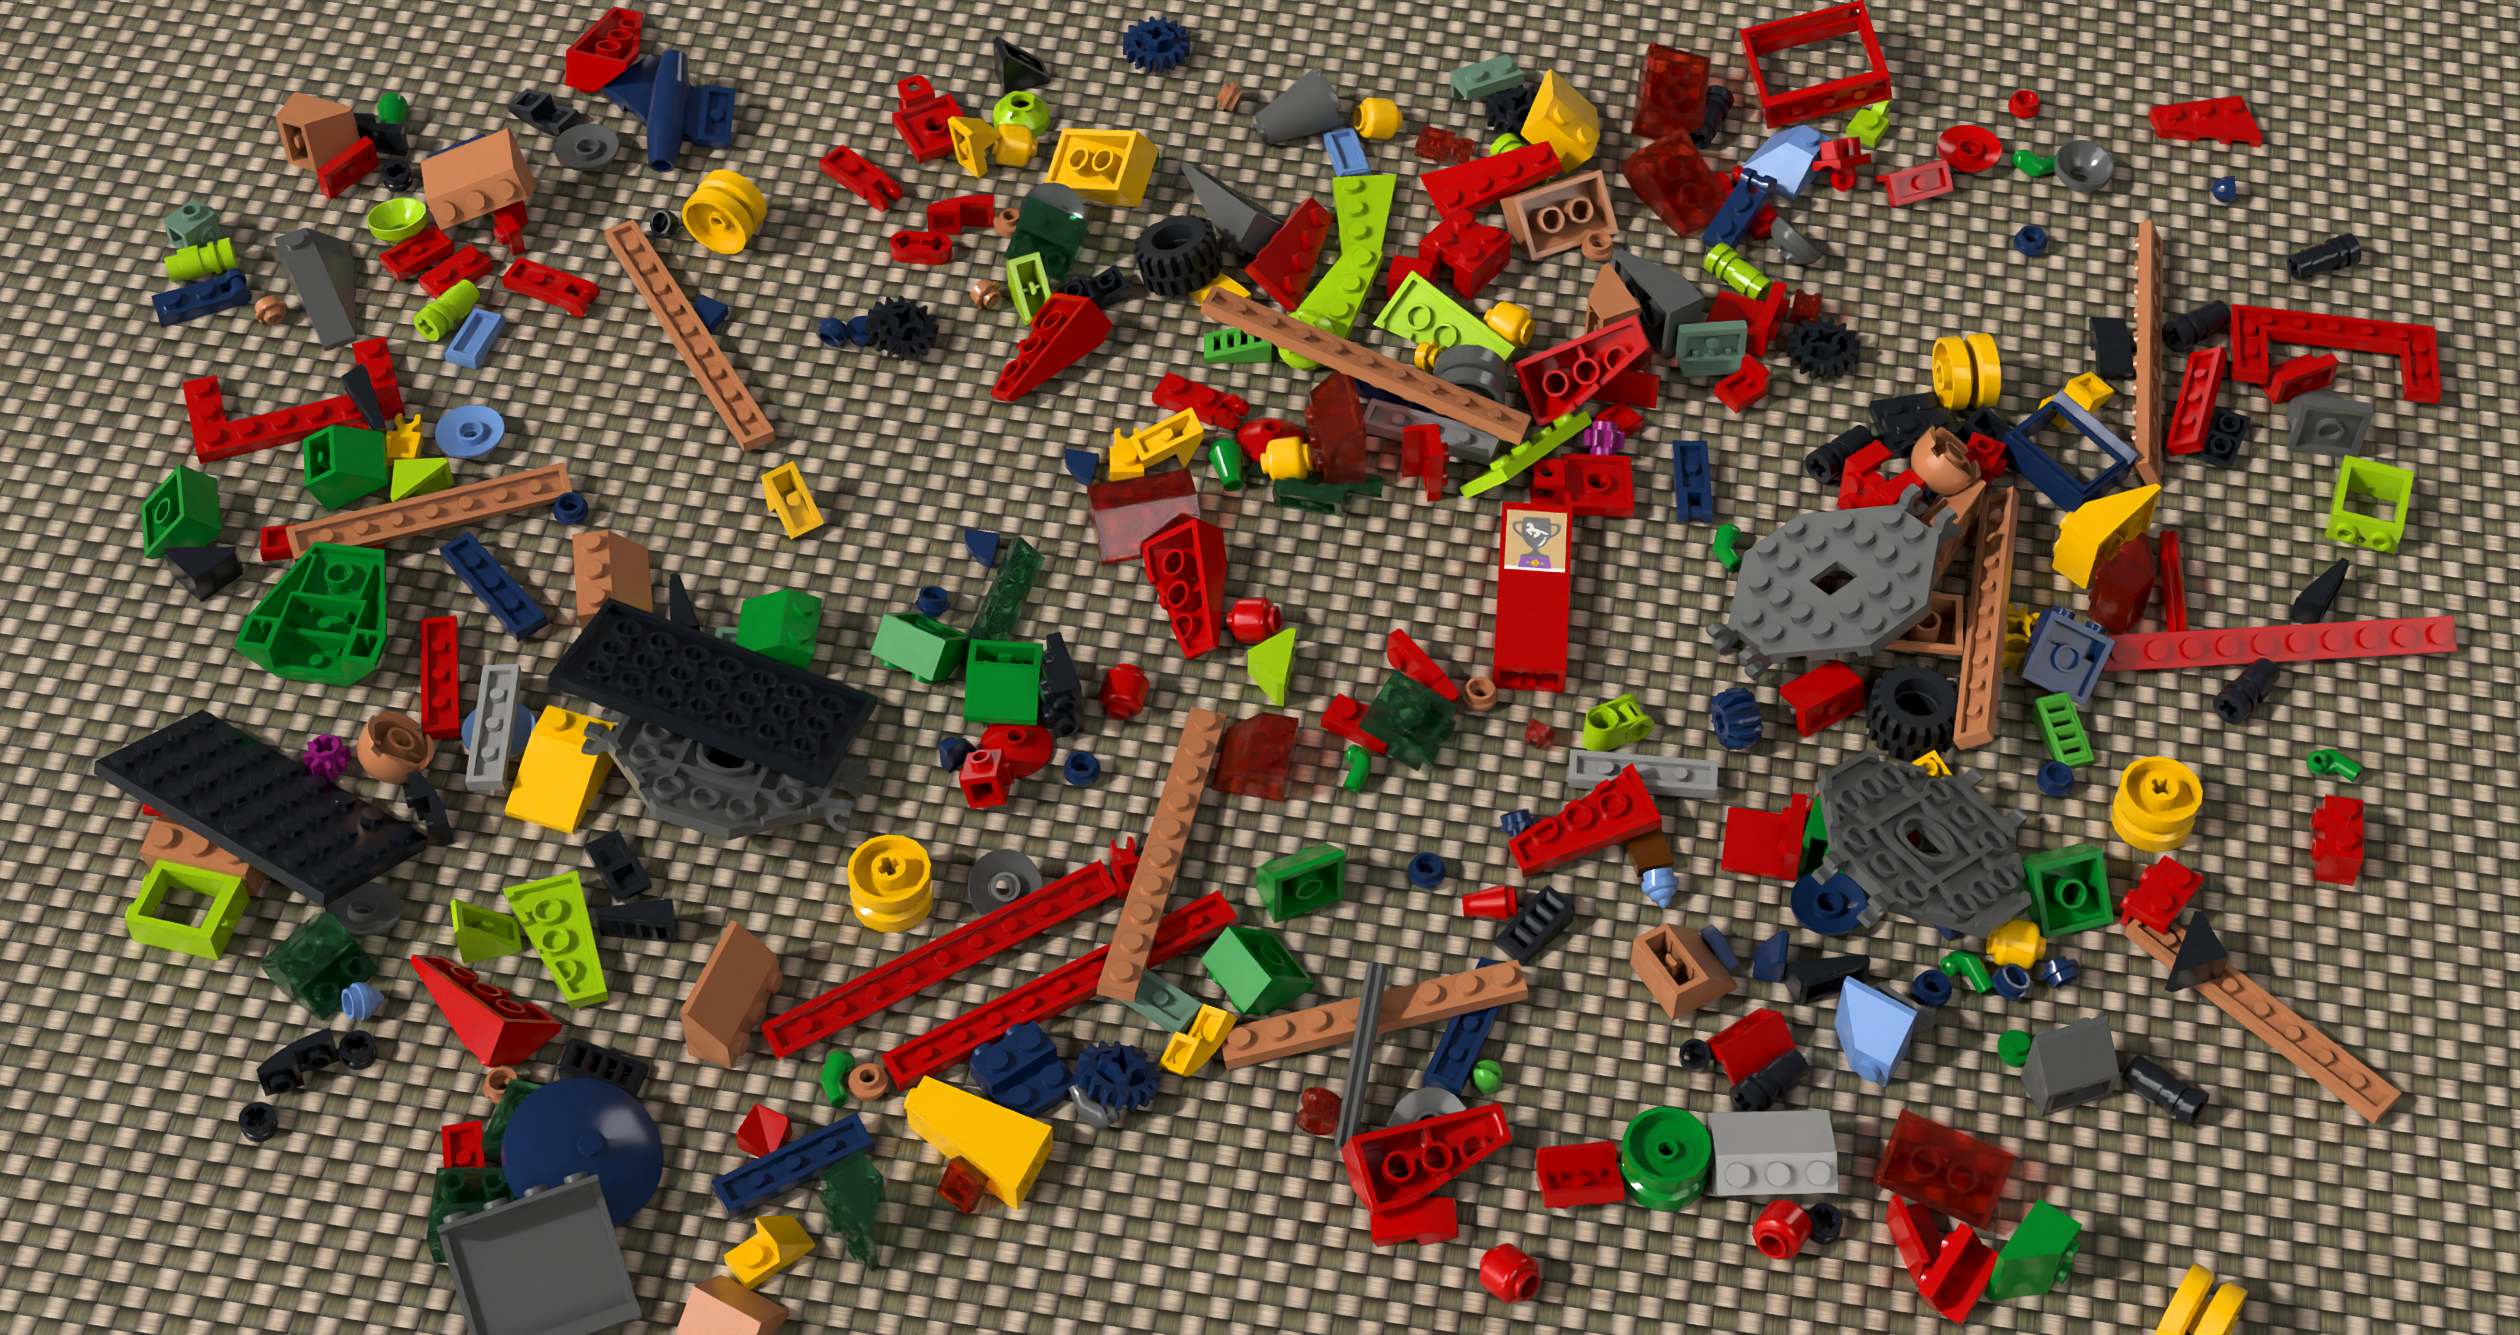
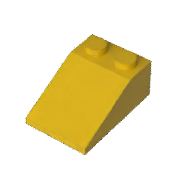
M1550 69L1546 72L1520 134L1532 145L1549 141L1561 162L1563 171L1568 174L1593 155L1600 137L1597 108L1556 72Z
M1063 128L1045 183L1055 182L1064 184L1074 190L1080 198L1113 206L1140 207L1159 148L1138 131Z
M2157 483L2086 502L2075 512H2068L2059 525V529L2062 531L2060 538L2053 547L2055 557L2052 568L2087 590L2148 533L2162 487Z
M547 705L531 732L505 808V815L573 835L614 763V760L606 751L595 756L581 753L586 739H592L584 736V730L589 721L597 723L613 732L616 729L615 724Z

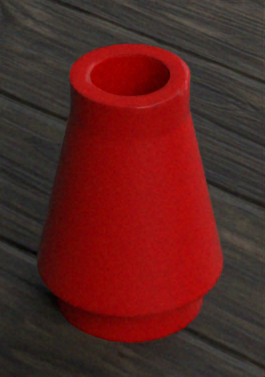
M1506 883L1475 893L1462 895L1464 917L1509 921V917H1516L1518 915L1515 886L1506 887Z

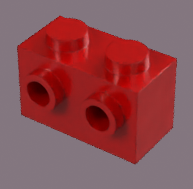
M2325 794L2320 809L2314 808L2311 830H2315V838L2312 842L2310 854L2311 860H2315L2314 880L2353 886L2363 862L2364 800Z

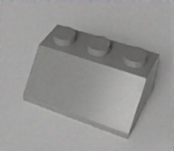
M1828 1110L1708 1113V1134L1711 1144L1709 1163L1710 1193L1717 1196L1838 1193L1837 1151Z

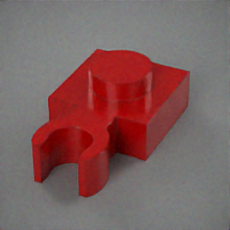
M1130 836L1127 837V849L1125 850L1119 849L1114 839L1110 842L1109 855L1113 861H1110L1109 873L1118 890L1119 900L1127 899L1141 857H1135V842Z

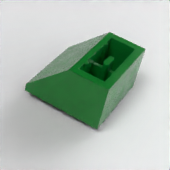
M331 425L303 439L305 487L328 512L342 505H347L351 501L389 484L386 435L383 432Z
M971 639L966 671L964 721L1037 726L1041 696L1038 682L1043 680V644Z

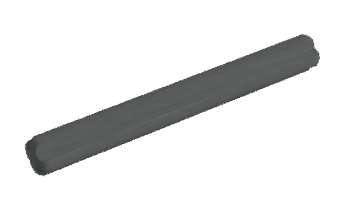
M1369 962L1366 968L1335 1138V1148L1342 1150L1350 1137L1356 1136L1359 1133L1388 972L1387 965L1383 963Z

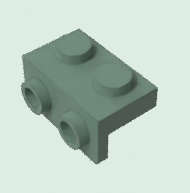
M1508 54L1450 71L1451 96L1455 100L1464 97L1469 101L1524 84V72Z
M1745 320L1678 324L1676 360L1681 376L1732 375L1739 371L1746 349L1748 328Z

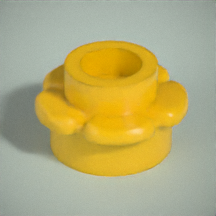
M1421 342L1418 345L1414 357L1415 366L1418 369H1423L1428 374L1433 373L1434 362L1440 353L1443 352L1442 349H1439L1438 342Z

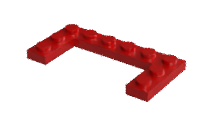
M2239 304L2231 305L2229 326L2232 381L2266 384L2269 375L2267 340H2273L2277 342L2400 355L2403 400L2438 404L2441 386L2434 326Z
M386 337L353 343L352 347L357 366L364 364L368 370L384 421L395 419L398 413H402L403 417H405ZM217 375L182 382L200 464L302 441L304 438L331 425L346 427L354 423L368 425L348 395L227 422Z

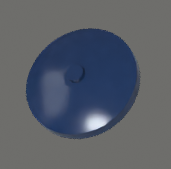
M591 1078L560 1079L533 1091L519 1104L510 1118L501 1145L504 1175L517 1200L525 1198L524 1191L539 1185L547 1184L549 1189L565 1185L563 1179L578 1172L587 1171L588 1176L598 1174L599 1183L614 1228L633 1219L646 1206L660 1182L664 1163L660 1134L646 1109L624 1090L610 1083Z

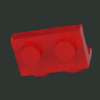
M1438 424L1405 426L1403 428L1402 477L1422 476L1427 502L1441 501L1442 486H1447L1448 483L1447 469L1445 465L1443 466L1444 463H1449L1448 443L1441 442Z
M2164 855L2155 867L2151 864L2147 866L2140 877V887L2137 891L2131 888L2123 898L2120 908L2124 910L2120 924L2126 927L2135 918L2165 935L2200 889L2204 877Z
M1614 1141L1540 1147L1536 1150V1182L1545 1208L1555 1207L1564 1209L1574 1205H1604L1614 1201H1624V1184L1617 1168V1148Z
M1960 1223L1955 1232H1949L1944 1238L1940 1247L1941 1254L1933 1267L1928 1266L1923 1271L1918 1282L1919 1289L1917 1292L1927 1307L1958 1325H1963L1988 1286L2000 1253L1982 1244L1973 1229Z

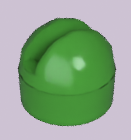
M1488 1059L1479 1061L1472 1070L1471 1083L1473 1088L1482 1094H1493L1501 1088L1503 1072L1499 1064Z

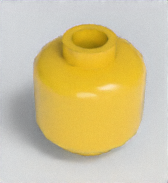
M1368 97L1360 105L1356 106L1353 114L1354 128L1366 139L1389 140L1394 137L1397 130H1400L1403 123L1402 112L1398 111L1396 103L1386 98Z
M1002 123L998 126L997 131L1001 133V137L989 146V155L994 156L996 163L999 165L1024 167L1030 157L1035 158L1038 141L1037 138H1032L1031 130L1027 126Z
M1507 301L1499 302L1493 309L1489 308L1483 319L1484 324L1516 348L1527 345L1535 330V321L1532 320L1530 311L1527 308Z
M1298 436L1271 440L1267 444L1266 453L1260 455L1263 473L1270 474L1271 479L1276 484L1302 481L1307 477L1308 471L1313 470V457L1309 443L1304 444Z
M2015 919L1987 937L1986 952L1992 955L1993 962L1998 966L2012 963L2022 967L2024 970H2029L2034 965L2036 959L2042 960L2045 954L2046 938L2040 937L2039 927L2032 921Z

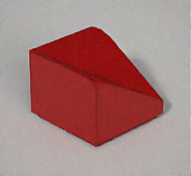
M755 1103L736 1132L738 1149L761 1158L784 1147L793 1134L791 1120L783 1114Z

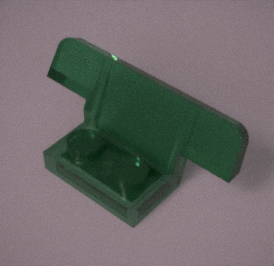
M1252 461L1247 472L1248 477L1272 480L1270 474L1263 473L1261 463ZM1313 464V470L1308 471V475L1304 480L1287 477L1284 480L1275 479L1272 494L1275 507L1343 517L1349 493L1382 498L1384 480L1377 474Z

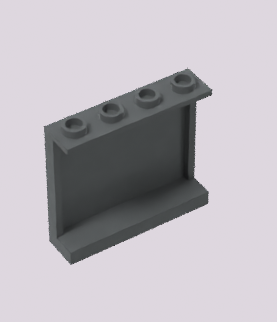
M587 1171L578 1172L563 1179L565 1185L549 1189L547 1184L539 1185L524 1191L525 1198L509 1203L508 1198L504 1197L484 1204L485 1211L469 1216L466 1210L443 1218L444 1224L436 1228L469 1335H596L642 1319L641 1310L636 1300L602 1193L598 1174L588 1176Z

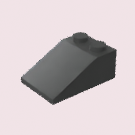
M1620 248L1612 250V268L1623 277L1628 291L1632 296L1637 297L1640 302L1642 313L1639 319L1648 342L1664 359L1675 355L1678 324L1701 322L1704 297L1701 291L1682 275Z

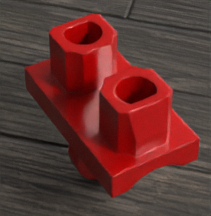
M1848 137L1821 142L1822 160L1814 161L1812 165L1813 172L1831 169L1830 181L1833 187L1838 191H1847L1852 189L1857 182V172L1854 166L1872 163L1871 153L1861 154L1860 137Z

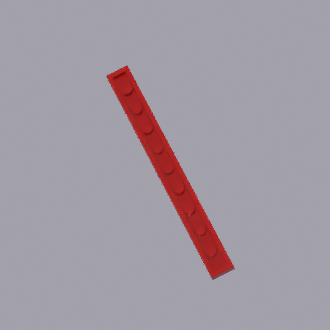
M2454 616L2107 635L2106 637L2115 640V644L2101 673L2253 664L2258 658H2266L2273 663L2452 653L2457 651Z
M1100 859L761 1024L760 1029L777 1062L1117 896L1118 890Z
M1219 890L1162 917L1146 966L1148 970L1221 934L1227 926H1238V916ZM1111 943L882 1054V1064L899 1091L902 1092L920 1083L924 1075L932 1077L971 1058L975 1049L981 1044L990 1042L994 1045L1004 1039L1006 1031L1016 1023L1021 1022L1027 1025L1034 1020L1039 1024L1098 995L1097 985Z

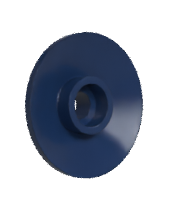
M1810 873L1802 877L1795 884L1790 897L1791 910L1795 918L1805 928L1821 935L1837 936L1846 934L1861 924L1856 917L1867 908L1866 897L1861 887L1848 876L1838 873L1832 880L1822 886Z

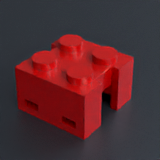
M1459 206L1419 242L1418 259L1433 261V275L1439 276V267L1443 262L1453 267V291L1471 300L1509 265L1512 235L1496 226H1483L1476 222V215Z
M1875 440L1846 458L1837 505L1841 510L1895 505L1899 503L1903 490L1912 483L1921 488L1923 492L1925 481L1910 468L1889 481L1885 480L1876 471L1881 468L1882 463L1892 458V452L1878 440Z

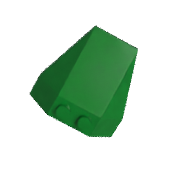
M315 541L246 617L235 642V650L278 678L348 687L377 668L387 643L385 551Z

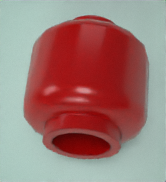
M1266 597L1240 598L1235 602L1233 610L1227 613V629L1229 632H1233L1239 643L1260 644L1275 636V634L1280 633L1282 626L1280 608L1274 606L1272 600Z
M1125 663L1117 664L1115 668L1105 672L1098 701L1107 710L1108 716L1118 720H1127L1128 716H1135L1143 711L1150 683L1144 676L1143 670L1139 667Z
M1775 1200L1767 1205L1753 1225L1752 1235L1758 1249L1765 1256L1777 1260H1789L1797 1256L1810 1237L1812 1222L1806 1211L1798 1204L1789 1200Z
M1510 1243L1500 1244L1494 1249H1489L1481 1258L1480 1283L1485 1290L1503 1302L1515 1304L1527 1301L1539 1288L1540 1275L1537 1261L1515 1245Z

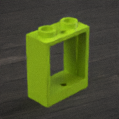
M2345 455L2337 475L2324 537L2395 554L2404 529L2415 472ZM2346 491L2397 502L2393 522L2344 511L2343 505Z
M157 859L151 872L144 876L141 891L135 902L128 906L125 913V923L134 942L219 961L250 898L243 879L240 877ZM168 887L216 897L200 928L152 918Z

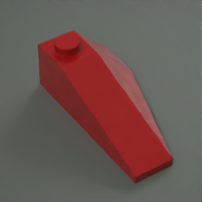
M613 6L566 50L565 86L574 87L579 92L592 93L625 71L638 58L643 12Z
M1054 292L1033 317L1029 324L1033 331L1027 340H1020L1016 347L1020 354L1016 360L1006 365L990 395L993 399L1012 403L1100 346L1105 341L1106 334L1114 325L1090 298Z
M1638 314L1513 363L1537 427L1552 422L1569 411L1572 413L1650 347Z
M1194 518L1142 543L1146 576L1150 584L1156 587L1160 596L1158 601L1162 609L1167 610L1172 621L1171 628L1188 660H1193L1219 648L1227 566L1223 530L1198 518Z
M412 954L410 962L464 1046L479 1057L478 1061L481 1064L490 1068L501 1067V1065H519L561 1031L563 1023L531 1002H525L523 1007L509 1000L510 991L502 987L479 983V975L443 956Z
M1497 1102L1352 1136L1342 1148L1341 1153L1352 1189L1370 1214L1376 1215L1413 1205L1509 1143L1512 1138L1501 1103Z

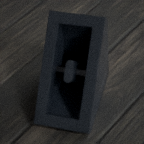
M998 36L993 40L995 74L1005 94L1044 85L1051 80L1042 59Z
M165 547L164 555L171 575L200 602L205 601L243 575L244 569L236 547Z
M2194 911L2167 981L2166 991L2176 992L2221 978L2229 956L2203 913Z

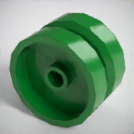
M1655 1107L1641 1112L1629 1122L1623 1135L1621 1155V1179L1628 1195L1640 1205L1656 1211H1676L1690 1206L1702 1195L1708 1181V1165L1711 1156L1710 1136L1703 1123L1691 1113L1675 1107Z

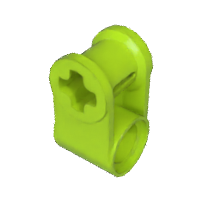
M1624 694L1615 700L1594 706L1588 710L1582 733V744L1588 751L1608 752L1611 749L1645 738L1653 730L1655 722L1650 716L1643 713L1638 706L1639 699L1634 694Z

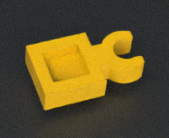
M398 413L395 416L394 422L397 431H387L388 466H394V460L419 459L424 442L421 434L423 424L420 414H416L414 421L410 424H404L402 413Z
M1116 428L1114 431L1115 446H1110V481H1145L1144 466L1131 439L1121 437L1120 428ZM1138 428L1133 429V435L1140 432Z

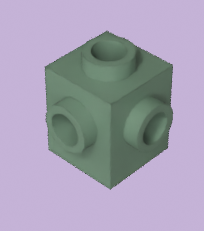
M194 198L163 219L169 241L178 249L197 245L199 248L206 247L208 242H215L222 237L218 224L220 219L216 211L210 206L205 207Z

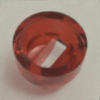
M1532 718L1526 727L1524 736L1528 745L1535 738L1538 740L1535 749H1544L1552 743L1557 733L1550 727Z

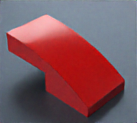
M995 195L961 196L928 205V231L946 235H961L962 226L994 227V216L996 215Z
M1425 1197L1409 1207L1376 1215L1370 1214L1372 1241L1377 1247L1416 1239L1423 1246L1459 1237L1457 1207L1454 1198Z

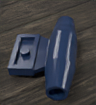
M667 50L662 53L651 87L646 136L648 164L651 169L657 172H670L674 169L684 137L696 143L697 146L729 150L736 89L704 85L703 87L690 90L688 58L685 53L678 50Z

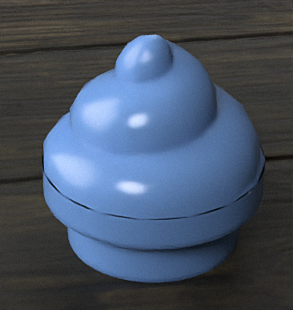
M1658 868L1643 873L1644 882L1641 883L1644 895L1650 897L1660 907L1666 908L1671 903V896L1677 893V887L1679 886V879L1677 876H1674L1673 869Z
M352 983L350 988L342 991L341 996L342 1007L348 1019L356 1018L358 1021L368 1020L377 1011L378 1005L384 1001V995L367 983Z

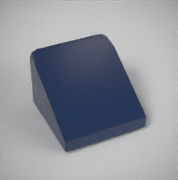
M1781 930L1757 947L1752 973L1754 979L1774 983L1782 981L1790 936L1787 930Z

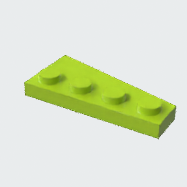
M1397 174L1332 177L1341 256L1352 243L1378 251L1383 250Z
M1352 243L1296 311L1309 309L1322 313L1334 325L1337 336L1348 340L1384 260L1383 252Z
M1411 270L1373 323L1375 326L1419 344L1421 342L1430 343L1431 341H1436L1439 344V349H1442L1443 352L1450 347L1464 344L1479 345L1496 352L1503 358L1506 365L1518 350V348L1413 270Z
M1570 411L1552 421L1555 427L1551 428L1549 425L1532 435L1534 440L1531 442L1526 440L1520 443V445L1511 449L1512 454L1509 456L1506 454L1490 463V468L1459 487L1465 499L1510 480L1590 425L1592 420L1587 411L1575 416Z
M578 871L504 888L505 899L570 1009L609 1000Z

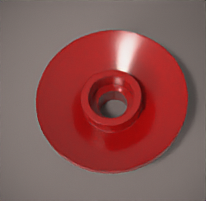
M1958 125L1947 129L1941 134L1937 143V151L1942 160L1947 159L1948 165L1957 170L1982 172L1994 167L1999 162L2002 155V146L1999 139L1993 133L1982 127Z
M1266 417L1244 424L1237 433L1236 442L1241 446L1242 454L1245 457L1261 463L1260 455L1266 453L1267 444L1271 440L1298 436L1305 444V437L1301 429L1295 424L1280 418Z
M1037 722V726L994 723L982 735L979 748L980 750L1003 748L1007 762H1011L1014 766L1015 778L1038 772L1048 763L1052 755L1053 743L1050 733L1039 722Z

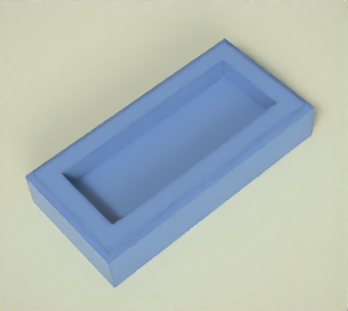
M1354 127L1323 132V142L1337 177L1371 175L1370 166Z
M473 308L444 353L446 362L477 370L506 324L505 316Z

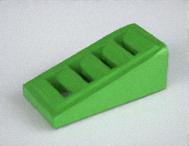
M1237 328L1204 334V363L1271 362L1272 343L1264 339L1248 335ZM1234 344V347L1227 348V345ZM1214 345H1220L1221 349L1214 351Z
M2063 692L2036 699L2030 716L2053 760L2066 764L2070 769L2094 764L2093 753L2069 694ZM2064 723L2062 726L2053 727V725ZM2068 736L2071 737L2070 739H2066V740H2062V741H2059V740H2058V739H2060V738H2064V737H2068ZM2074 748H2077L2078 752L2064 755L2063 751L2070 750Z

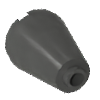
M1314 68L1307 72L1255 116L1257 123L1253 124V129L1261 142L1266 140L1271 145L1336 129L1345 125V117L1338 118L1336 110L1342 107L1331 84L1325 75L1320 78L1317 76L1320 72L1319 68Z

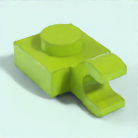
M1892 99L1874 103L1871 111L1861 108L1847 126L1845 136L1860 137L1861 143L1874 148L1889 128L1890 119H1887V116L1891 109L1887 107Z

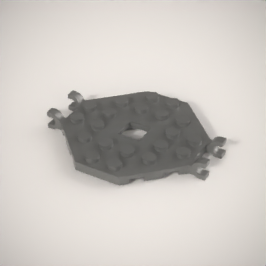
M1912 483L1903 490L1899 503L1895 505L1797 515L1743 554L1728 623L1716 622L1706 628L1707 634L1716 640L1711 644L1713 649L1722 655L1739 639L1749 645L1750 648L1744 649L1738 656L1740 660L1749 665L1744 671L1752 680L1759 678L1772 664L1787 663L1789 657L1807 656L1808 661L1837 659L1838 653L1857 652L1858 657L1873 656L1930 615L1932 607L1930 597L1932 590L1935 589L1938 573L1936 563L1938 554H1941L1942 544L1963 533L1961 527L1952 522L1958 518L1957 513L1947 506L1937 514L1934 526L1928 527L1914 517L1924 513L1928 508L1924 502L1917 499L1923 494L1922 489ZM1839 571H1846L1855 577L1830 596L1816 586V583L1823 577Z
M606 707L601 713V719L607 721L621 719L618 726L613 732L597 723L589 721L584 730V736L592 739H586L581 749V753L592 756L599 755L603 751L608 752L654 818L724 840L745 837L822 817L827 819L828 824L833 829L846 833L851 819L840 814L850 816L854 802L845 799L836 800L832 796L840 782L843 783L845 790L850 794L862 798L867 784L856 779L866 781L871 768L861 764H849L842 760L827 786L823 789L748 760L740 768L720 767L708 760L713 747L703 745L698 741L679 734L668 732L663 728L636 720L631 716Z
M1865 750L1825 772L1817 783L1830 852L1823 857L1822 861L1824 864L1814 870L1811 876L1823 886L1842 870L1845 875L1861 886L1870 895V899L1867 901L1869 906L1861 911L1856 918L1866 928L1875 924L1886 912L1986 939L2024 914L2032 904L2030 893L2024 891L2022 884L2025 872L2021 855L2015 853L2013 845L2018 833L2016 829L2025 823L2029 816L2019 807L2015 808L2005 817L1996 812L1972 790L1985 778L1975 767L1961 777L1945 774L1941 779L1926 774V768L1900 760L1896 765L1879 761V754ZM1917 829L1942 854L1937 857H1931L1922 853L1910 843L1906 835Z

